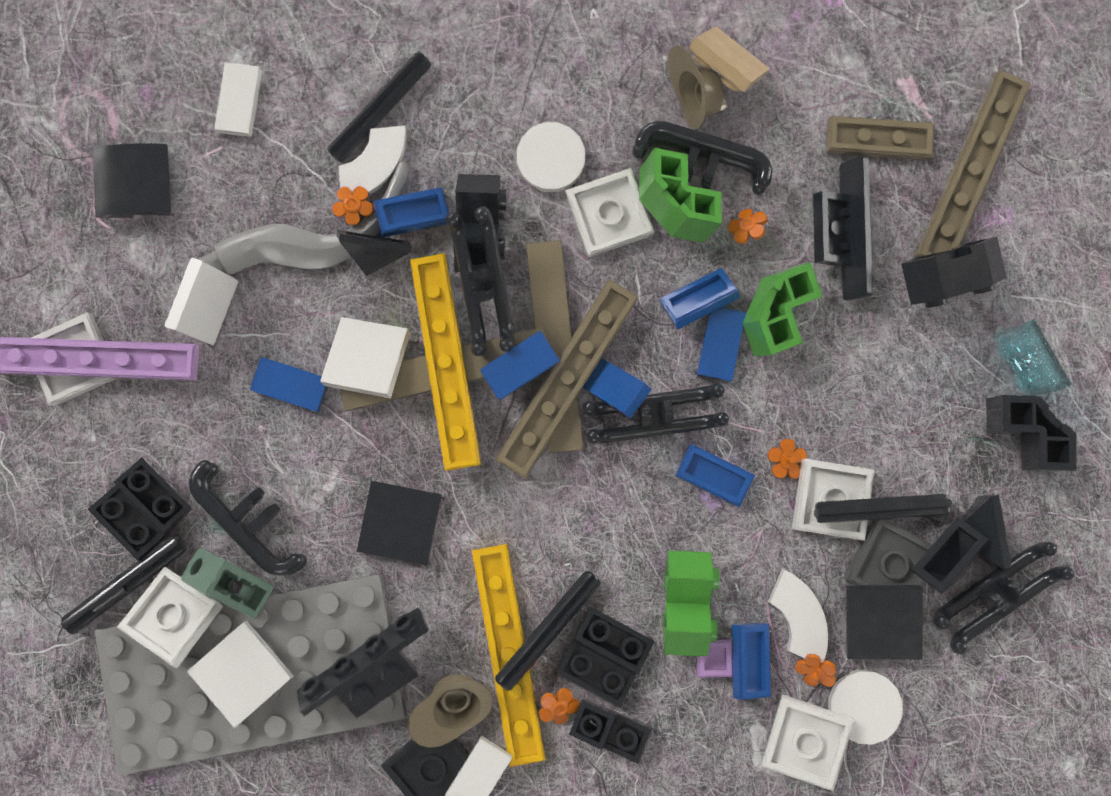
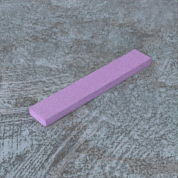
M0 337V374L197 381L199 345Z

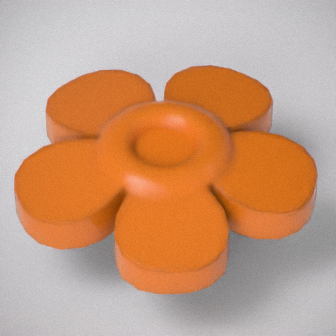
M358 186L353 190L352 195L350 188H340L337 191V197L342 202H336L332 206L335 216L338 218L345 216V221L350 226H356L360 223L361 218L358 213L364 217L371 216L373 205L369 201H365L369 196L368 191L364 187Z
M745 209L739 213V219L732 220L728 225V231L734 234L735 242L737 244H745L749 241L750 237L758 240L764 236L765 229L763 225L767 223L768 218L764 212L753 213L752 209Z
M792 439L781 440L779 448L772 447L768 451V460L776 463L772 466V474L776 478H784L786 474L792 479L798 478L801 466L797 463H801L802 459H807L806 451L802 448L795 449V442Z
M807 654L805 660H798L795 664L796 672L803 674L804 682L810 686H817L820 681L822 685L831 687L836 682L834 675L836 674L837 667L835 664L827 660L821 663V657L816 654Z
M568 688L559 689L557 695L546 693L540 700L543 708L539 710V717L544 722L554 719L556 724H564L569 720L568 714H574L579 710V701L576 698H572L573 694Z

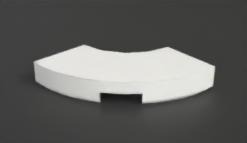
M396 126L370 129L369 143L363 153L354 161L338 166L340 188H350L353 195V190L361 186L368 191L369 196L382 188V185L394 173L398 162L403 159L407 141L406 127Z
M782 569L768 602L778 608L787 621L789 640L786 650L803 658L807 654H816L821 657L822 663L825 660L828 647V628L823 609L814 593L802 580Z

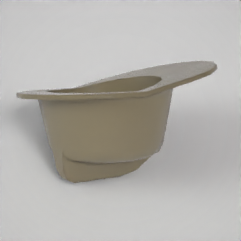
M677 45L671 48L667 63L669 77L681 104L685 121L690 128L696 130L702 127L706 117L721 113L727 108L722 81L716 71L697 66L691 54L684 47Z
M451 674L443 677L436 683L432 694L414 708L408 723L411 738L419 745L430 748L451 742L487 717L492 709L493 701L489 689L482 683L476 682L472 676Z

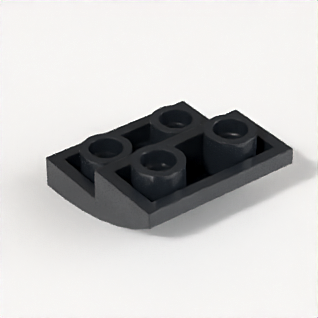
M134 143L92 147L95 218L133 219V215H171L168 144Z
M141 457L114 481L116 484L87 510L138 561L151 552L183 520L192 508Z
M590 607L555 674L614 707L621 708L636 675L640 673L655 641Z

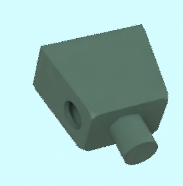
M203 548L197 550L181 578V581L201 593L254 619L257 618L274 588L273 585ZM235 580L242 583V589L236 595L229 592L230 585Z

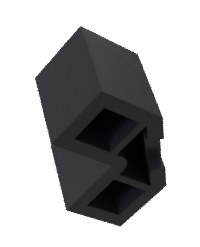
M458 174L455 190L456 213L460 214L464 222L472 265L487 263L480 225L475 218V211L479 207L487 208L492 215L500 258L505 260L506 240L505 238H500L501 211H507V189H501V175ZM453 242V250H454V272H459L458 263H457V258H456V253H455V248H454V242Z
M997 236L963 243L947 251L918 256L901 264L911 305L925 303L926 308L944 305L948 303L947 298L973 291V294H981L995 290V284L1007 278Z
M1000 395L986 398V434L1022 435V470L1077 471V434L1066 423L1063 424L1048 409L1050 406L1040 396Z

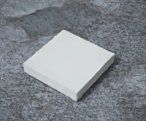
M631 168L565 190L588 258L653 236L655 233L646 207L639 200V188Z
M191 258L166 320L165 327L214 346L239 280L203 261Z
M88 312L31 337L104 341L93 314ZM36 375L49 406L59 405L117 379Z
M341 317L320 382L327 387L391 399L410 337L409 330L407 328Z
M802 459L792 529L865 541L868 520L821 524L814 517V510L817 502L871 498L874 470Z
M164 566L117 628L173 667L178 668L223 606L213 598L181 581L180 576Z
M248 621L238 626L187 671L234 728L294 677Z
M782 694L761 767L834 791L854 719Z

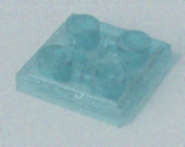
M1036 319L1005 329L995 335L998 342L996 344L998 354L1004 361L1009 362L1015 373L1013 379L1016 386L1021 392L1026 393L1027 396L1059 391L1071 385L1068 376Z

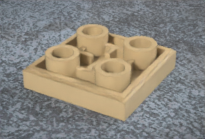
M717 26L697 36L689 46L690 51L695 54V61L700 66L708 70L713 68L723 76L722 82L736 92L739 90L742 92L747 91L760 81L770 69Z

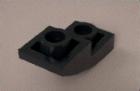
M582 700L569 735L600 750L605 748L638 764L641 761L653 727L606 707Z

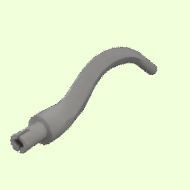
M401 161L398 162L383 199L400 196L411 169L410 165ZM373 210L371 216L364 218L358 225L345 231L377 236L380 228L375 210ZM270 224L252 228L214 244V252L197 260L203 261L222 272L226 271L230 276L259 263H274L301 269H322L339 264L351 258V256L336 237L337 234L322 235L287 224ZM189 263L184 264V269H185V271H186V269H187Z

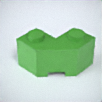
M654 148L639 169L640 202L671 237L704 243L722 224L721 192L688 186V154Z
M811 262L792 266L761 279L743 321L754 356L773 355L803 343L791 308L822 297Z
M670 550L667 552L664 574V590H666L665 611H663L664 655L708 657L710 643L717 641L718 625L717 620L711 619L710 599L712 589L718 590L719 568L713 567L711 552Z

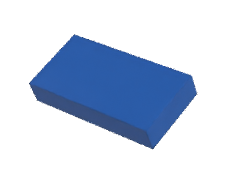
M442 187L374 200L373 203L382 238L446 225L445 218L450 213Z
M721 267L660 298V303L678 330L739 299L740 296L739 290Z
M721 307L708 314L696 373L697 376L732 382L746 312Z
M540 330L515 346L511 351L506 352L481 368L480 371L497 398L501 401L560 363V360Z
M261 357L250 390L320 412L328 387L320 382L322 378L320 375Z
M603 358L600 359L583 387L585 391L628 418L633 416L652 390L643 381Z
M689 444L674 475L737 507L741 506L755 477L754 474L693 444Z
M768 623L732 624L733 698L745 700L771 697Z

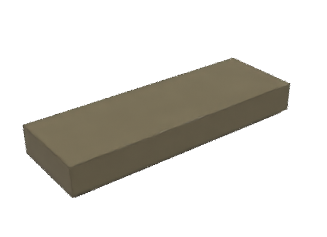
M830 116L827 120L826 153L930 160L933 157L934 123Z

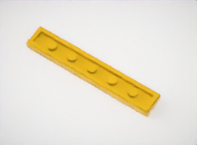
M442 253L410 259L445 471L482 465L447 255Z
M508 544L472 550L494 681L495 676L525 642ZM530 669L509 692L504 690L495 681L506 749L512 755L509 766L514 767L546 761Z

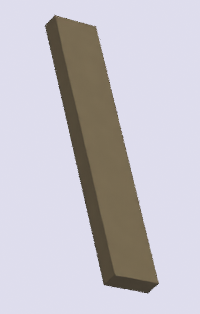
M1000 69L994 74L914 258L947 251L961 245L1029 90L1030 82Z
M561 240L527 243L526 249L535 329L545 328L547 341L559 358L571 339ZM552 368L540 375L541 386ZM578 396L547 444L548 453L583 450Z
M608 279L560 355V363L555 365L496 457V461L523 478H527L639 298L638 296Z
M540 327L515 333L514 347L540 330L547 340L545 328ZM500 337L486 340V350L482 356L472 354V344L462 346L468 383L485 379L480 369L506 353L500 349ZM426 355L402 361L391 399L340 389L344 411L348 412L431 392Z

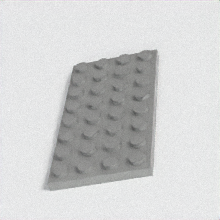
M381 573L269 595L256 619L224 604L178 668L164 661L117 628L118 626L95 630L118 776L405 719L407 716L402 688L358 718L351 713L336 695L305 717L299 710L297 690L305 681L311 677L318 676L330 668L338 658L350 654L362 646L369 637L379 634L391 626ZM248 621L294 677L234 728L187 671L238 626Z

